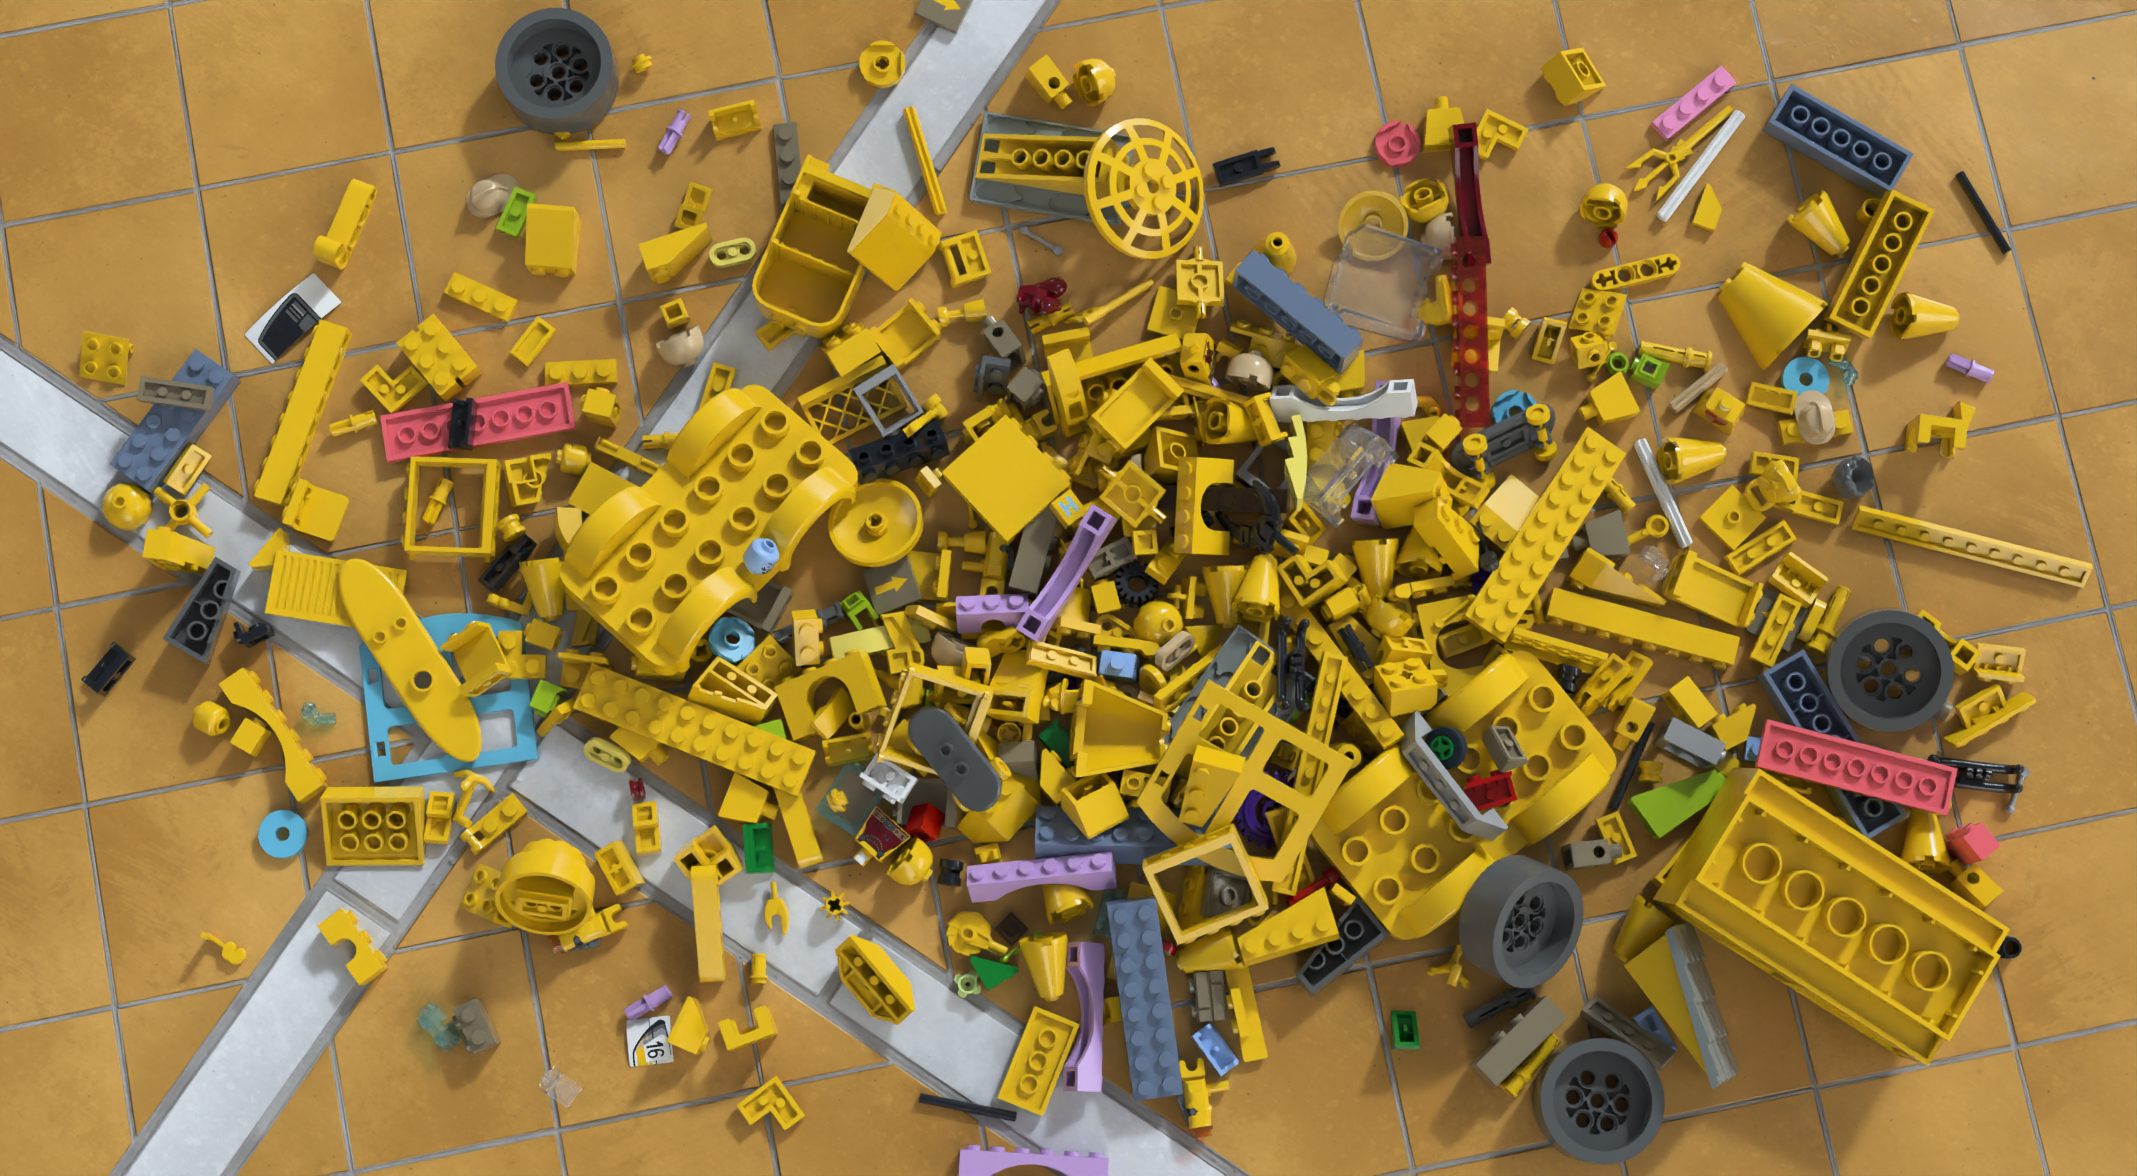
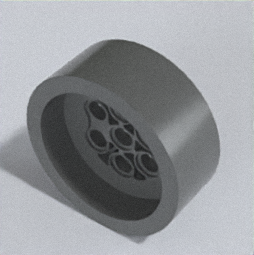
M547 8L534 11L515 22L505 33L499 44L495 60L498 84L512 111L529 127L554 135L555 132H570V134H574L596 124L612 107L619 89L617 61L606 35L589 17L565 8ZM561 52H569L567 56L559 57ZM542 59L547 60L544 65H537L538 61ZM580 65L587 66L585 70L577 71ZM565 73L563 78L555 79L557 74ZM543 81L541 86L533 87L535 82ZM575 87H583L578 93L572 92ZM554 95H561L556 101L550 100Z
M1876 608L1854 616L1837 631L1827 651L1825 674L1831 694L1840 708L1851 719L1874 730L1897 732L1923 724L1941 709L1952 687L1954 666L1946 641L1929 622L1903 609ZM1878 639H1885L1888 642L1886 650L1879 652L1875 650V642ZM1909 645L1912 648L1911 655L1905 658L1899 655L1900 647ZM1861 656L1869 657L1870 665L1864 669L1857 666L1858 658ZM1886 662H1891L1894 664V671L1888 675L1883 674L1881 671L1882 665ZM1910 668L1918 670V677L1913 681H1909L1905 677L1906 671ZM1868 679H1874L1877 682L1876 689L1871 692L1864 690V683ZM1893 685L1901 688V693L1896 698L1888 695V689Z
M1510 855L1497 860L1480 874L1465 898L1459 920V941L1464 956L1477 969L1514 987L1532 988L1545 983L1564 966L1578 942L1583 923L1581 892L1569 875L1527 856Z
M1607 1038L1584 1039L1561 1047L1544 1062L1536 1077L1533 1088L1532 1102L1534 1115L1544 1137L1564 1155L1582 1162L1614 1164L1636 1156L1652 1142L1663 1120L1665 1108L1664 1091L1655 1068L1641 1052L1618 1040ZM1584 1071H1588L1592 1077L1591 1082L1587 1085L1582 1083L1580 1078ZM1609 1074L1613 1075L1616 1080L1613 1088H1608L1605 1084V1078ZM1570 1090L1574 1091L1577 1095L1576 1102L1573 1104H1569L1566 1100V1094ZM1594 1094H1598L1601 1098V1104L1597 1108H1594L1590 1103V1099ZM1618 1098H1622L1625 1101V1108L1621 1112L1615 1108V1101ZM1580 1113L1584 1114L1587 1119L1583 1127H1579L1576 1124V1117ZM1604 1117H1607L1611 1122V1126L1607 1131L1602 1130L1600 1127V1121Z

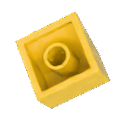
M1583 48L1560 51L1540 67L1544 73L1545 80L1551 84L1556 92V98L1564 106L1576 104L1606 87Z

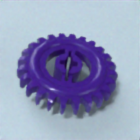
M1274 771L1273 778L1293 788L1295 777L1288 781V774L1286 772L1279 778L1278 771ZM1253 789L1249 791L1238 810L1239 812L1234 817L1235 819H1241L1235 826L1237 828L1244 827L1240 833L1241 836L1250 834L1248 837L1249 843L1257 839V847H1260L1265 842L1266 848L1270 849L1272 843L1275 844L1264 813L1268 812L1267 807L1274 805L1277 809L1282 807V805L1269 797H1265L1259 806L1264 819L1262 824L1259 823L1256 819L1255 807L1264 794Z

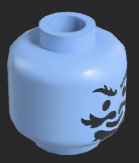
M763 538L753 540L743 554L745 567L753 574H767L779 559V551L776 548V544L770 539Z

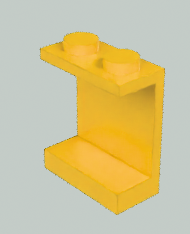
M470 622L465 626L464 630L449 636L447 641L440 645L441 650L453 652L466 682L458 687L462 696L476 698L512 673L489 623Z

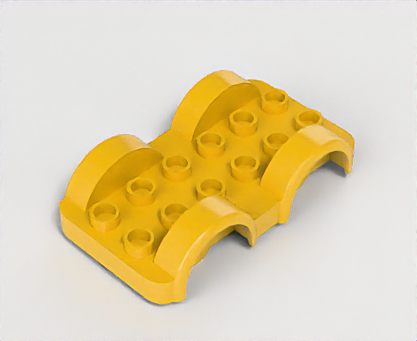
M747 385L742 390L731 388L722 391L706 402L687 421L673 441L667 454L666 463L642 487L630 486L616 492L599 505L583 522L570 541L565 552L564 562L560 567V577L564 589L577 604L650 669L665 676L674 675L677 672L683 673L690 667V657L699 640L727 609L745 598H749L751 602L755 603L758 596L757 592L778 571L783 572L790 568L791 557L799 541L811 525L828 508L844 498H848L852 504L855 503L858 490L857 469L843 453L763 386ZM757 538L772 540L779 551L778 561L767 574L751 573L745 567L743 560L744 552L751 542Z
M1518 650L1511 654L1503 653L1497 656L1477 676L1423 717L1432 730L1440 726L1453 727L1459 730L1465 737L1467 754L1464 761L1458 767L1447 770L1460 788L1461 785L1467 784V778L1480 775L1481 779L1491 777L1489 772L1498 769L1482 741V736L1488 726L1510 727L1529 762L1526 765L1509 770L1513 774L1511 780L1518 800L1492 807L1508 826V829L1493 841L1462 831L1403 755L1401 742L1383 751L1337 789L1309 836L1313 844L1330 865L1338 871L1340 877L1356 897L1358 895L1389 933L1388 935L1397 940L1421 938L1462 910L1470 888L1487 867L1503 857L1516 854L1523 847L1538 843L1564 825L1607 787L1611 779L1610 775L1616 769L1615 753L1543 664L1527 651ZM1492 808L1481 810L1479 812L1481 815H1483Z

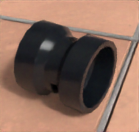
M1559 664L1557 668L1558 678L1555 680L1566 693L1576 694L1577 685L1575 682L1580 678L1582 670L1571 665Z
M940 859L941 874L938 875L937 884L961 887L962 879L960 878V872L963 871L964 862Z

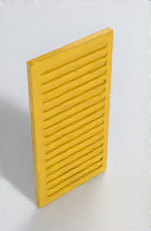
M276 549L264 613L355 628L344 608L338 586L339 570L345 560ZM375 565L393 581L403 594L407 570Z

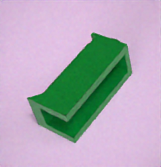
M1057 718L1038 735V739L1049 751L1054 750L1062 759V765L1066 769H1071V766L1075 765L1074 761H1069L1070 735L1062 726L1058 727Z

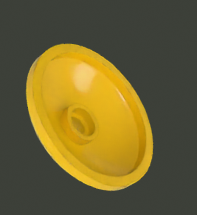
M1378 190L1361 192L1349 199L1340 212L1338 219L1339 237L1345 248L1361 259L1381 260L1387 258L1403 245L1407 237V213L1400 201L1389 193ZM1372 218L1378 221L1374 226L1369 224V220Z

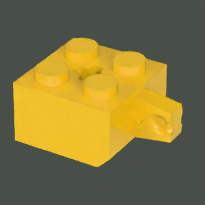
M1410 658L1393 663L1387 662L1374 666L1373 690L1390 717L1431 709L1437 703V689L1447 686L1448 675L1444 669L1428 670L1421 658Z

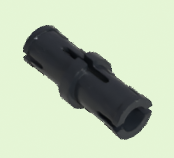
M1351 624L1344 627L1345 630L1343 627L1340 628L1337 633H1339L1348 648L1347 653L1352 655L1360 672L1367 671L1366 666L1368 669L1375 666L1363 648L1365 646L1363 641H1359Z

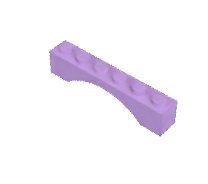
M1376 380L1375 390L1384 386L1388 381ZM1400 417L1372 418V432L1367 463L1360 485L1354 495L1350 516L1357 524L1381 527L1371 498L1388 463H1393L1401 422Z
M1093 504L1090 506L1079 524L1076 534L1058 568L1025 612L1016 627L1017 630L1036 642L1043 641L1115 524L1116 518Z
M1112 851L967 866V888L972 903L995 901L1014 890L1039 884H1068L1092 891L1117 888L1116 866Z
M1068 942L1066 968L1077 988L1081 1020L1076 1045L1064 1065L1063 1091L1101 1092L1103 1082L1102 1038L1104 1032L1105 943Z
M966 1145V1149H960L959 1176H991L1005 1168L1026 1164L1048 1166L1068 1176H1108L1109 1158H1104V1153L1089 1152V1157L1079 1156V1151H1064V1155H1054V1150L1040 1149L1039 1154L1030 1153V1148H1015V1152H1005V1147L990 1146V1151L980 1150V1145Z

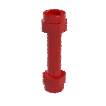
M1334 867L1322 872L1323 876L1296 892V896L1288 895L1285 897L1287 905L1290 907L1328 884L1333 886L1341 879L1340 874Z

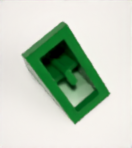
M974 956L970 958V962L988 991L1018 974V967Z
M1391 1011V1049H1420L1416 1011Z

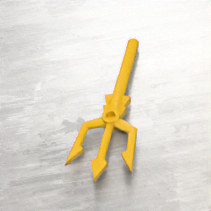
M1727 105L1686 141L1680 138L1676 146L1673 145L1670 152L1666 153L1653 148L1624 168H1641V163L1653 155L1664 160L1645 178H1639L1633 192L1647 188L1648 182L1669 166L1673 177L1663 187H1658L1656 203L1680 178L1677 162L1684 160L1686 156L1692 155L1693 151L1691 148L1734 112L1733 108Z

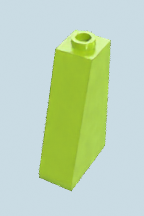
M1714 769L1635 795L1626 800V802L1651 837L1657 840L1712 802L1726 778L1721 772L1717 773Z

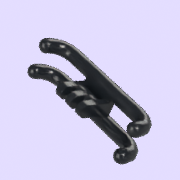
M1284 617L1279 624L1277 632V705L1281 710L1290 708L1291 703L1289 700H1286V679L1295 680V705L1297 710L1303 713L1309 709V704L1305 702V635L1310 621L1308 619L1301 620L1296 631L1295 649L1287 655V631L1292 621L1290 617Z
M1934 754L1929 755L1927 761L1959 769V778H1955V788L1998 793H2020L2023 791V786L2019 783L2004 784L1985 781L1991 778L1992 773L2021 774L2025 770L2021 764L1987 763L1937 757Z

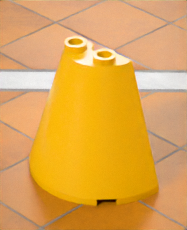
M1744 262L1735 271L1738 276L1733 281L1728 278L1721 285L1720 289L1722 292L1717 298L1759 367L1764 371L1818 316L1828 303Z
M1084 679L1078 690L1081 700L1077 701V703L1075 702L1071 722L1069 761H1074L1075 765L1071 766L1072 775L1074 777H1084L1159 763L1168 748V744H1164V737L1169 735L1171 728L1168 714L1096 682Z

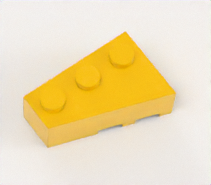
M1438 497L1415 506L1414 528L1430 548H1436L1441 555L1439 557L1442 564L1447 563L1452 569L1451 576L1453 579L1458 580L1479 572V531Z
M156 526L155 530L147 529L142 557L163 570L204 575L214 559L216 547L180 535L177 532L171 531V528Z
M717 656L693 684L687 701L715 712L759 725L771 712L778 694L720 656Z
M1197 745L1178 821L1203 827L1240 776L1246 757Z

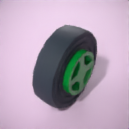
M1440 726L1433 729L1425 738L1424 742L1446 770L1454 769L1464 761L1467 754V743L1459 730L1453 727Z

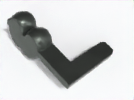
M1477 522L1476 525L1486 552L1479 557L1480 566L1486 572L1496 571L1499 567L1497 555L1495 552L1488 550L1480 523Z

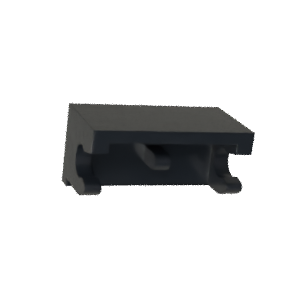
M457 397L453 398L448 440L449 449L473 450L478 407L473 398H466V401L459 400Z
M116 642L110 644L111 648L93 670L81 679L96 693L103 696L107 695L136 660L134 656Z

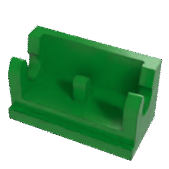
M743 824L746 873L748 875L774 873L771 824Z

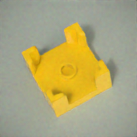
M1920 414L1907 424L1904 452L1915 453L1917 444L1929 443L1930 437L1941 439L1939 456L1952 458L1955 454V448L1964 450L1966 447L1968 421Z
M763 1005L754 1009L759 1028L756 1029V1026L744 1029L742 1030V1035L738 1031L735 1020L725 1019L718 1022L727 1051H734L779 1034L769 1006Z

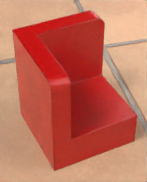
M930 803L913 806L905 832L912 837H918L923 842L938 840L945 814Z

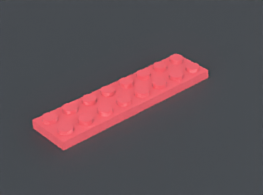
M568 382L474 399L478 407L473 448L577 430ZM453 403L381 415L387 462L393 463L410 460L411 456L427 457L460 451L461 449L448 448Z
M1768 719L1764 723L1755 763L1756 768L1941 816H1948L1958 769Z

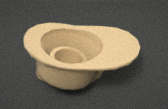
M498 174L478 181L467 194L466 203L468 209L479 218L492 217L504 211L514 187L520 188V184L514 177L507 174Z
M1814 390L1802 392L1797 397L1794 407L1800 435L1811 444L1821 445L1827 443L1833 437L1836 428L1832 405L1823 393Z

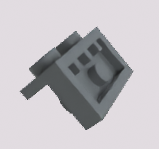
M983 355L981 364H977L975 370L974 392L978 393V402H982L984 392L994 395H1007L1011 359Z

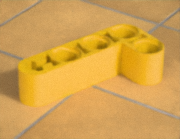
M356 179L351 180L327 236L320 235L315 241L313 255L318 261L341 270L345 268L375 201L377 187Z

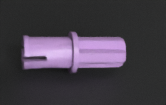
M678 109L672 123L666 127L667 132L658 146L660 152L669 155L678 139L683 137L682 132L691 119L689 113L684 115L685 111Z
M1953 353L1947 357L1945 365L1964 373L1965 377L1971 376L1989 384L1994 375V370L1975 363L1973 359L1970 361Z
M665 984L649 995L644 994L642 999L626 1007L625 1013L628 1019L633 1021L650 1010L652 1012L655 1011V1007L670 998L672 999L673 995Z

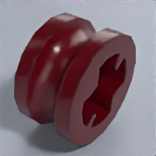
M638 778L636 782L629 780L633 801H637L639 797L646 799L642 778Z

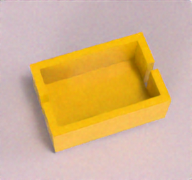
M433 313L417 326L418 332L415 333L414 330H411L396 343L441 398L447 402L462 390L455 381L458 377L467 386L480 376L482 371Z

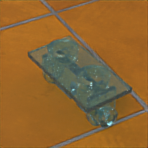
M1104 889L1093 935L1111 940L1105 902L1127 899L1125 897L1126 892Z
M429 1003L424 1007L426 1012L422 1008L419 1009L416 1016L418 1018L417 1022L424 1031L428 1030L434 1037L433 1041L439 1049H444L449 1053L452 1048L451 1043L456 1046L463 1040L460 1037L461 1033L451 1021L442 1026L441 1023L447 1017L437 1005Z

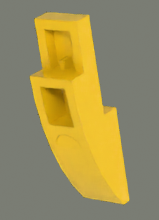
M1067 348L1047 357L1052 393L1057 399L1061 430L1066 438L1086 430V418L1089 417L1081 381L1071 352Z

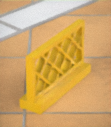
M881 355L853 369L844 376H839L797 397L811 427L820 435L823 425L837 429L835 437L829 440L831 444L873 424L871 419L862 416L863 406L859 415L847 412L846 408L850 398L859 401L857 397L851 395L855 385L863 383V381L887 368L883 356ZM893 377L888 379L886 389L878 386L874 388L884 392L881 404L868 401L870 405L879 407L877 413L879 420L907 407ZM890 384H891V386H892L894 392L888 390ZM850 388L849 394L843 393V391ZM869 392L866 393V400L868 398ZM889 393L897 396L900 405L893 409L883 406L886 394ZM839 394L847 397L843 410L830 406L833 396ZM829 399L827 405L821 403V402H823V401ZM815 405L826 407L822 421L812 418L808 409ZM829 409L842 413L838 426L825 422ZM881 409L888 410L880 415ZM845 414L858 418L855 428L849 430L841 427ZM861 419L867 421L859 425ZM815 422L821 423L820 429H818ZM839 430L845 431V433L838 436Z
M1519 627L1513 628L1503 644V648L1510 653L1518 650L1527 651L1541 662L1555 666L1559 664L1571 665L1581 669V673L1592 676L1598 667L1607 661L1609 655L1605 652Z

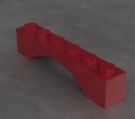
M1476 122L1455 124L1448 128L1463 268L1487 266L1492 262L1480 194L1479 145Z

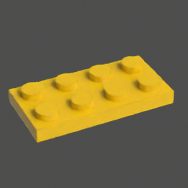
M1034 1006L997 1098L1043 1116L1080 1024Z

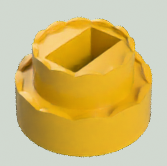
M547 838L531 841L520 850V853L514 855L504 864L495 894L496 907L508 922L525 931L542 935L570 933L582 927L591 916L595 878L586 866L585 858L577 848L571 847L564 841H553Z

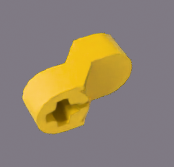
M1009 626L1002 631L989 630L978 638L976 645L977 648H989L990 658L1001 652L1013 654L1024 646L1026 639L1024 634L1016 629L1017 626Z

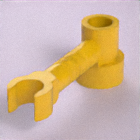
M937 393L922 404L927 412L903 429L907 437H910L934 418L940 421L949 414L941 404L942 400Z

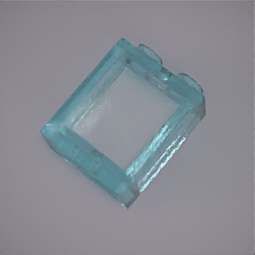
M854 761L853 764L846 762L815 811L856 838L876 806L878 807L883 800L882 795L884 792L877 787L872 791L862 784L864 779L859 775L861 772L864 773L866 768ZM835 788L839 792L843 791L847 798L848 804H846V810L843 812L838 811L836 813L831 810L827 801V795Z

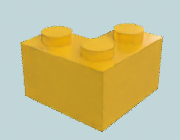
M1296 554L1277 567V570L1300 605L1311 609L1349 582L1337 563L1331 560H1326L1312 570L1304 556Z
M964 647L961 667L937 665L936 670L988 686L992 665L989 648ZM934 683L936 702L948 703L953 701L955 703L972 704L975 695Z

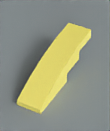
M1300 414L1291 416L1290 430L1292 437H1288L1287 444L1289 458L1285 459L1284 474L1296 512L1301 511L1307 473L1306 437Z
M918 620L909 621L918 643H929L931 641L929 629L921 626L922 622ZM885 626L851 632L828 639L832 658H837V660L844 658L845 653L853 649L868 652L869 656L895 649Z

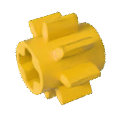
M831 891L830 898L822 897L826 904L820 910H827L829 912L826 915L827 919L834 915L836 920L840 921L839 915L842 913L845 915L849 914L845 910V906L851 903L842 900L845 896L844 893H841L838 897L835 896L834 891ZM840 900L839 905L841 909L839 911L835 909L831 912L830 902Z

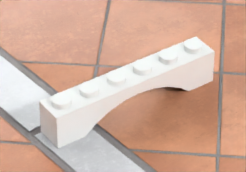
M1414 379L1390 380L1384 386L1371 393L1359 397L1337 398L1335 405L1330 407L1322 403L1318 398L1310 399L1296 385L1273 386L1272 397H1270L1271 409L1276 422L1291 423V416L1299 414L1302 421L1306 422L1344 419L1361 420L1366 418L1384 419L1388 417L1407 418L1415 416L1418 404Z

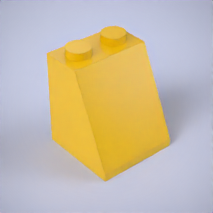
M527 203L525 265L532 274L545 275L547 272L555 273L559 277H568L569 274L576 275L582 220L575 207Z
M1389 462L1371 498V502L1382 528L1390 529L1413 525L1415 506L1438 497L1451 507L1452 497L1440 471Z

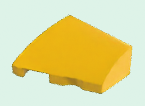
M551 453L530 455L526 458L502 462L511 508L540 502L541 489L546 479L548 462L552 457Z

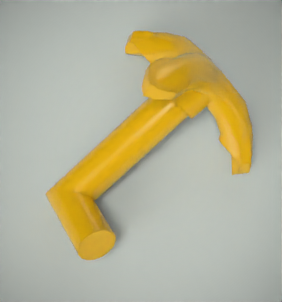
M466 769L453 773L454 778L466 779L461 783L463 792L452 820L468 829L472 826V821L465 817L464 814L478 783L490 791L491 794H494L495 791L494 786L486 777Z
M1460 943L1456 944L1448 963L1435 967L1432 966L1427 969V974L1430 976L1450 973L1447 981L1449 985L1456 987L1459 981L1464 989L1471 988V982L1461 972L1462 966L1459 964L1462 955Z

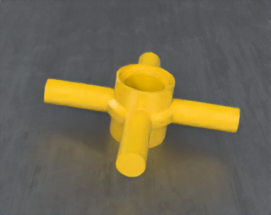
M203 483L188 500H175L160 486L157 487L153 494L169 506L171 517L164 527L171 528V531H174L178 525H191L208 539L213 534V531L197 518L195 506L211 488ZM187 507V514L179 518L180 510Z

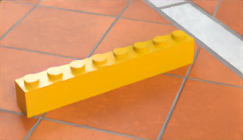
M321 319L319 324L314 327L312 343L304 352L303 359L305 361L303 367L297 371L295 388L293 391H290L287 398L288 406L286 412L280 416V428L277 435H274L271 440L270 448L272 449L269 457H266L263 461V473L254 485V496L260 501L282 508L289 505L291 489L298 481L352 337V333L348 328Z
M1553 588L1550 591L1544 613V618L1549 620L1551 625L1563 626L1565 624L1572 626V630L1586 633V630L1595 632V636L1599 638H1618V642L1622 644H1640L1642 649L1648 651L1659 649L1665 651L1667 656L1676 658L1679 655L1688 657L1690 662L1702 664V662L1711 663V667L1719 670H1726V668L1734 665L1740 641L1738 636L1558 588Z

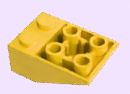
M1018 650L1013 654L1005 653L989 685L993 688V698L986 715L995 720L1038 724L1048 669L1026 664L1025 650Z

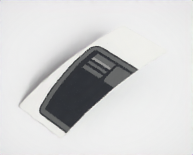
M313 273L266 312L245 333V336L273 364L296 340L322 317L338 306L341 301Z

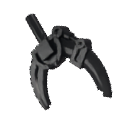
M1257 480L1252 481V487L1262 502L1265 514L1259 517L1254 529H1252V526H1239L1235 524L1226 514H1222L1221 511L1215 512L1221 526L1225 531H1230V536L1238 540L1241 548L1244 550L1252 547L1259 550L1260 553L1266 554L1274 550L1273 544L1276 541L1292 556L1299 552V549L1280 533L1284 522L1281 519V510L1276 498L1266 486H1263Z

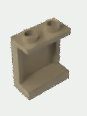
M769 580L757 592L758 596L755 603L751 602L749 598H745L732 605L725 612L744 620L772 636L794 593L791 589L785 586L782 587Z
M917 778V783L904 803L898 802V806L893 805L892 820H897L898 826L907 825L913 806L930 803L945 814L941 828H956L957 804L952 797L951 790L942 779Z

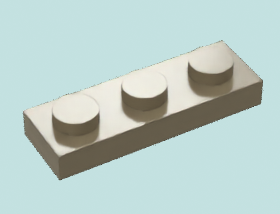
M141 377L136 400L144 403L210 412L214 388L212 386Z

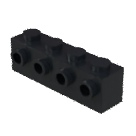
M939 420L924 425L910 437H907L903 431L897 435H891L849 449L852 462L858 472L860 485L871 483L876 479L895 475L898 472L916 468L922 464L940 460L950 455Z

